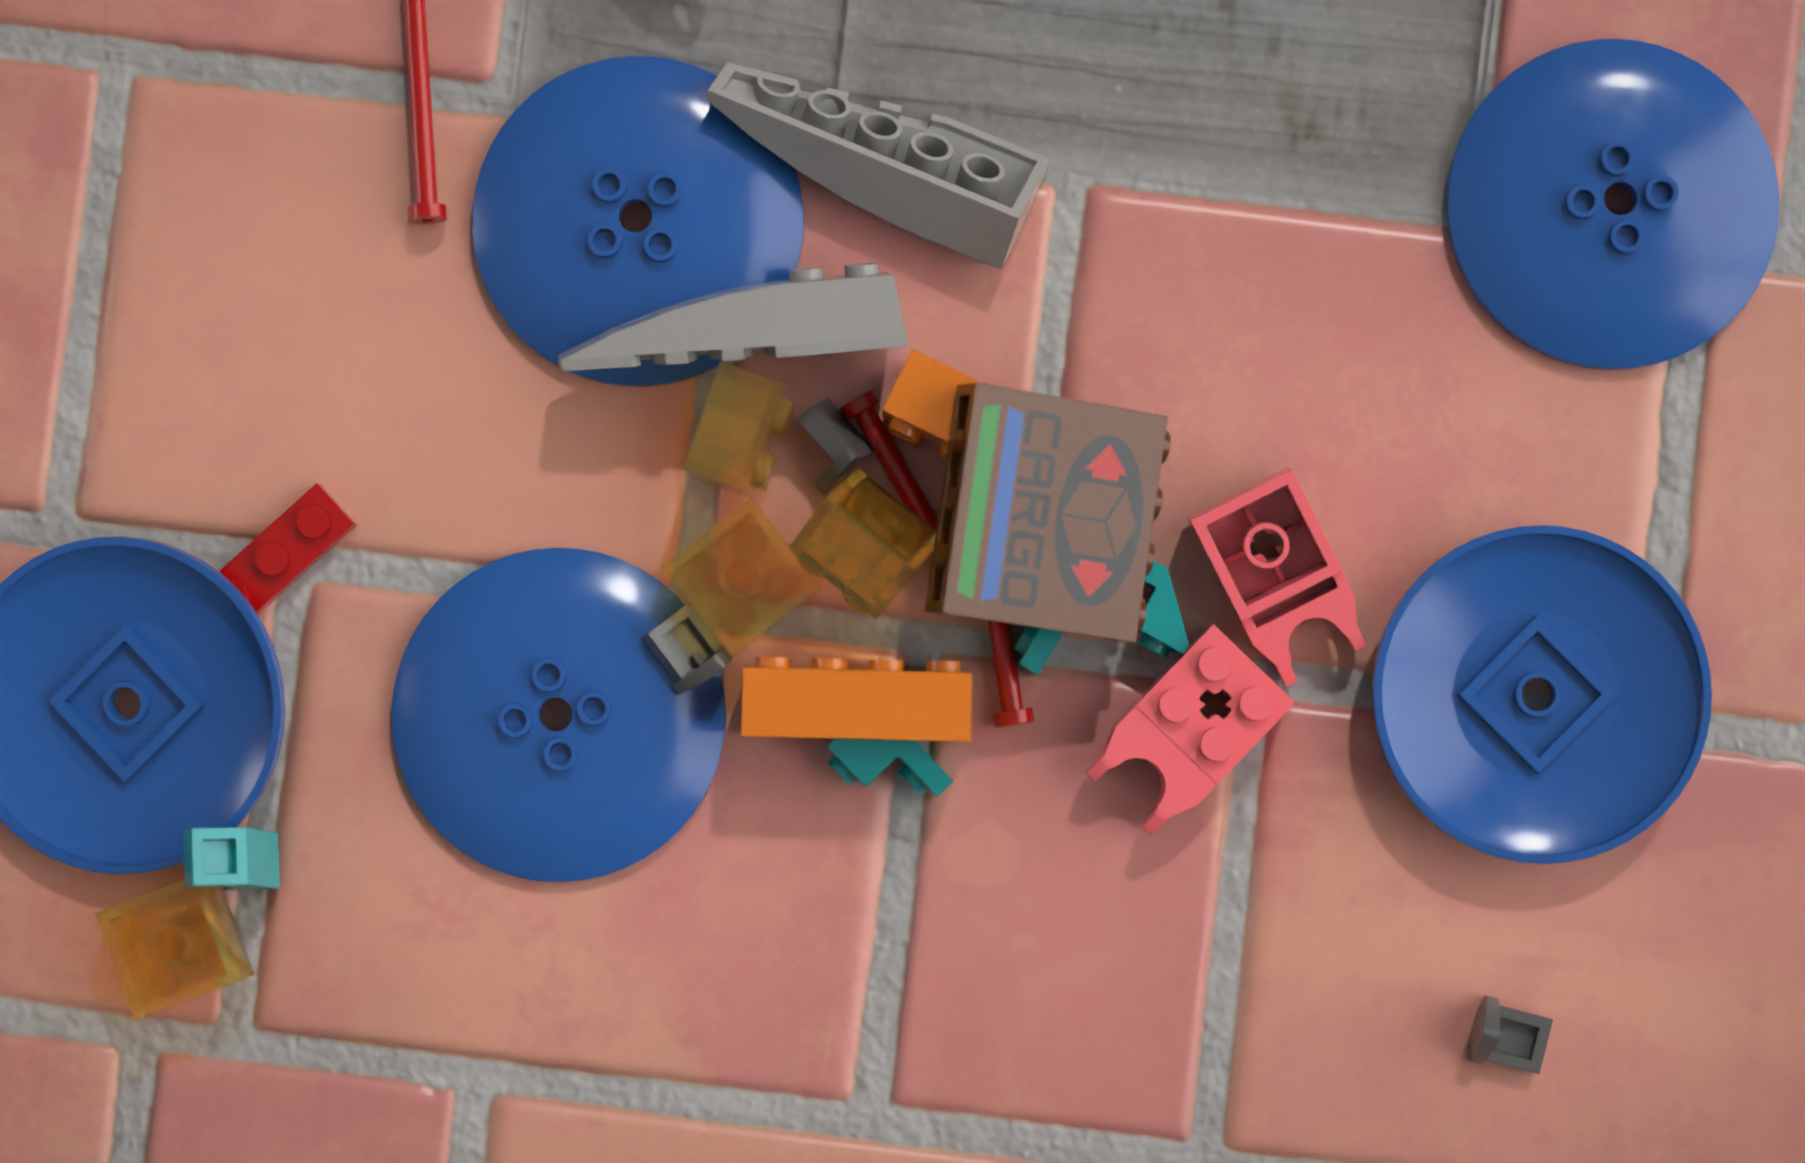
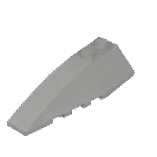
M727 62L708 89L706 95L708 102L749 136L802 174L848 202L899 228L918 235L923 240L936 242L965 254L976 262L986 263L999 269L1003 268L1020 235L1051 160L948 117L931 113L929 122L900 115L901 105L880 101L878 109L849 102V92L829 87L826 90H819L813 93L799 90L800 85L797 79Z
M878 263L844 265L845 275L824 277L822 267L790 269L788 280H776L722 290L666 306L613 327L559 354L558 365L561 371L636 367L641 365V360L652 359L653 364H687L697 361V355L707 354L709 359L734 361L745 360L746 357L753 356L754 350H765V354L776 355V358L907 347V335L894 275L885 271L878 272Z

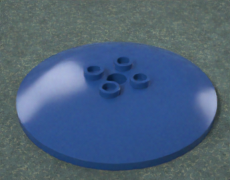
M1600 39L1573 43L1542 54L1513 71L1481 102L1468 121L1455 149L1447 180L1446 219L1450 244L1458 268L1478 303L1500 327L1525 346L1560 362L1591 369L1622 370L1655 365L1695 349L1715 336L1736 317L1756 291L1771 259L1779 224V185L1775 164L1760 126L1748 107L1724 81L1700 63L1665 47L1635 40ZM1617 185L1628 190L1632 197V207L1628 214L1617 215L1607 209L1604 203V193L1608 187Z
M627 56L589 63L562 74L530 95L512 113L490 145L480 169L472 207V234L479 271L491 299L509 326L528 346L558 367L559 354L613 327L666 306L718 291L776 280H788L789 270L798 268L804 237V210L796 169L749 136L706 100L707 91L717 78L715 74L691 64L652 56ZM632 203L645 204L652 211L650 225L641 232H630L621 225L622 211ZM707 354L697 355V361L687 364H653L652 359L641 360V365L636 367L568 372L603 384L623 387H652L692 379L717 368L727 361L709 359Z
M1537 525L1500 530L1475 538L1438 559L1416 579L1393 610L1383 631L1373 669L1372 707L1378 741L1395 780L1408 799L1436 827L1455 840L1477 851L1523 863H1565L1590 858L1630 841L1649 828L1669 809L1691 779L1707 739L1711 718V673L1706 649L1699 629L1678 593L1657 570L1629 549L1605 537L1568 527ZM1533 678L1543 680L1549 686L1551 692L1548 705L1539 711L1528 708L1522 699L1524 685Z
M125 536L97 537L53 548L28 561L0 584L1 822L31 847L54 860L76 868L108 874H139L161 870L184 862L183 830L190 828H237L252 811L269 783L280 754L285 725V692L280 664L264 624L242 593L220 572L184 550L162 542ZM123 687L134 690L139 696L140 710L134 718L122 715L116 706V696Z
M573 548L535 549L512 554L473 571L451 587L426 613L414 631L403 653L396 675L392 699V731L397 760L405 783L415 802L430 823L457 849L477 862L515 877L546 882L581 881L605 876L646 858L669 841L691 818L705 797L716 774L726 732L727 711L721 671L700 685L679 695L672 686L675 682L642 639L643 636L685 604L664 584L642 569L606 554ZM553 698L565 700L572 709L571 722L561 731L548 729L541 718L544 704Z

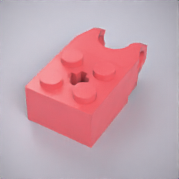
M1286 467L1187 517L1248 639L1256 649L1274 663L1286 687L1298 681L1291 668V656L1288 646L1289 638L1294 628L1304 620L1314 617L1327 619L1346 636L1355 652L1367 647L1357 626L1355 595L1292 469ZM1259 530H1263L1268 535L1276 533L1279 541L1272 544L1275 552L1269 557H1265L1260 551L1252 553L1250 551V543L1255 542L1253 535Z
M1214 624L1207 626L1188 646L1185 653L1179 655L1112 726L1101 755L1085 773L1096 782L1107 770L1117 767L1125 760L1140 758L1152 764L1159 773L1161 781L1160 795L1153 805L1151 814L1140 825L1152 836L1170 817L1197 806L1296 702ZM1206 691L1211 695L1220 692L1224 696L1225 701L1221 705L1225 707V711L1221 717L1211 714L1205 718L1202 715L1200 709L1205 704L1199 699L1203 692Z

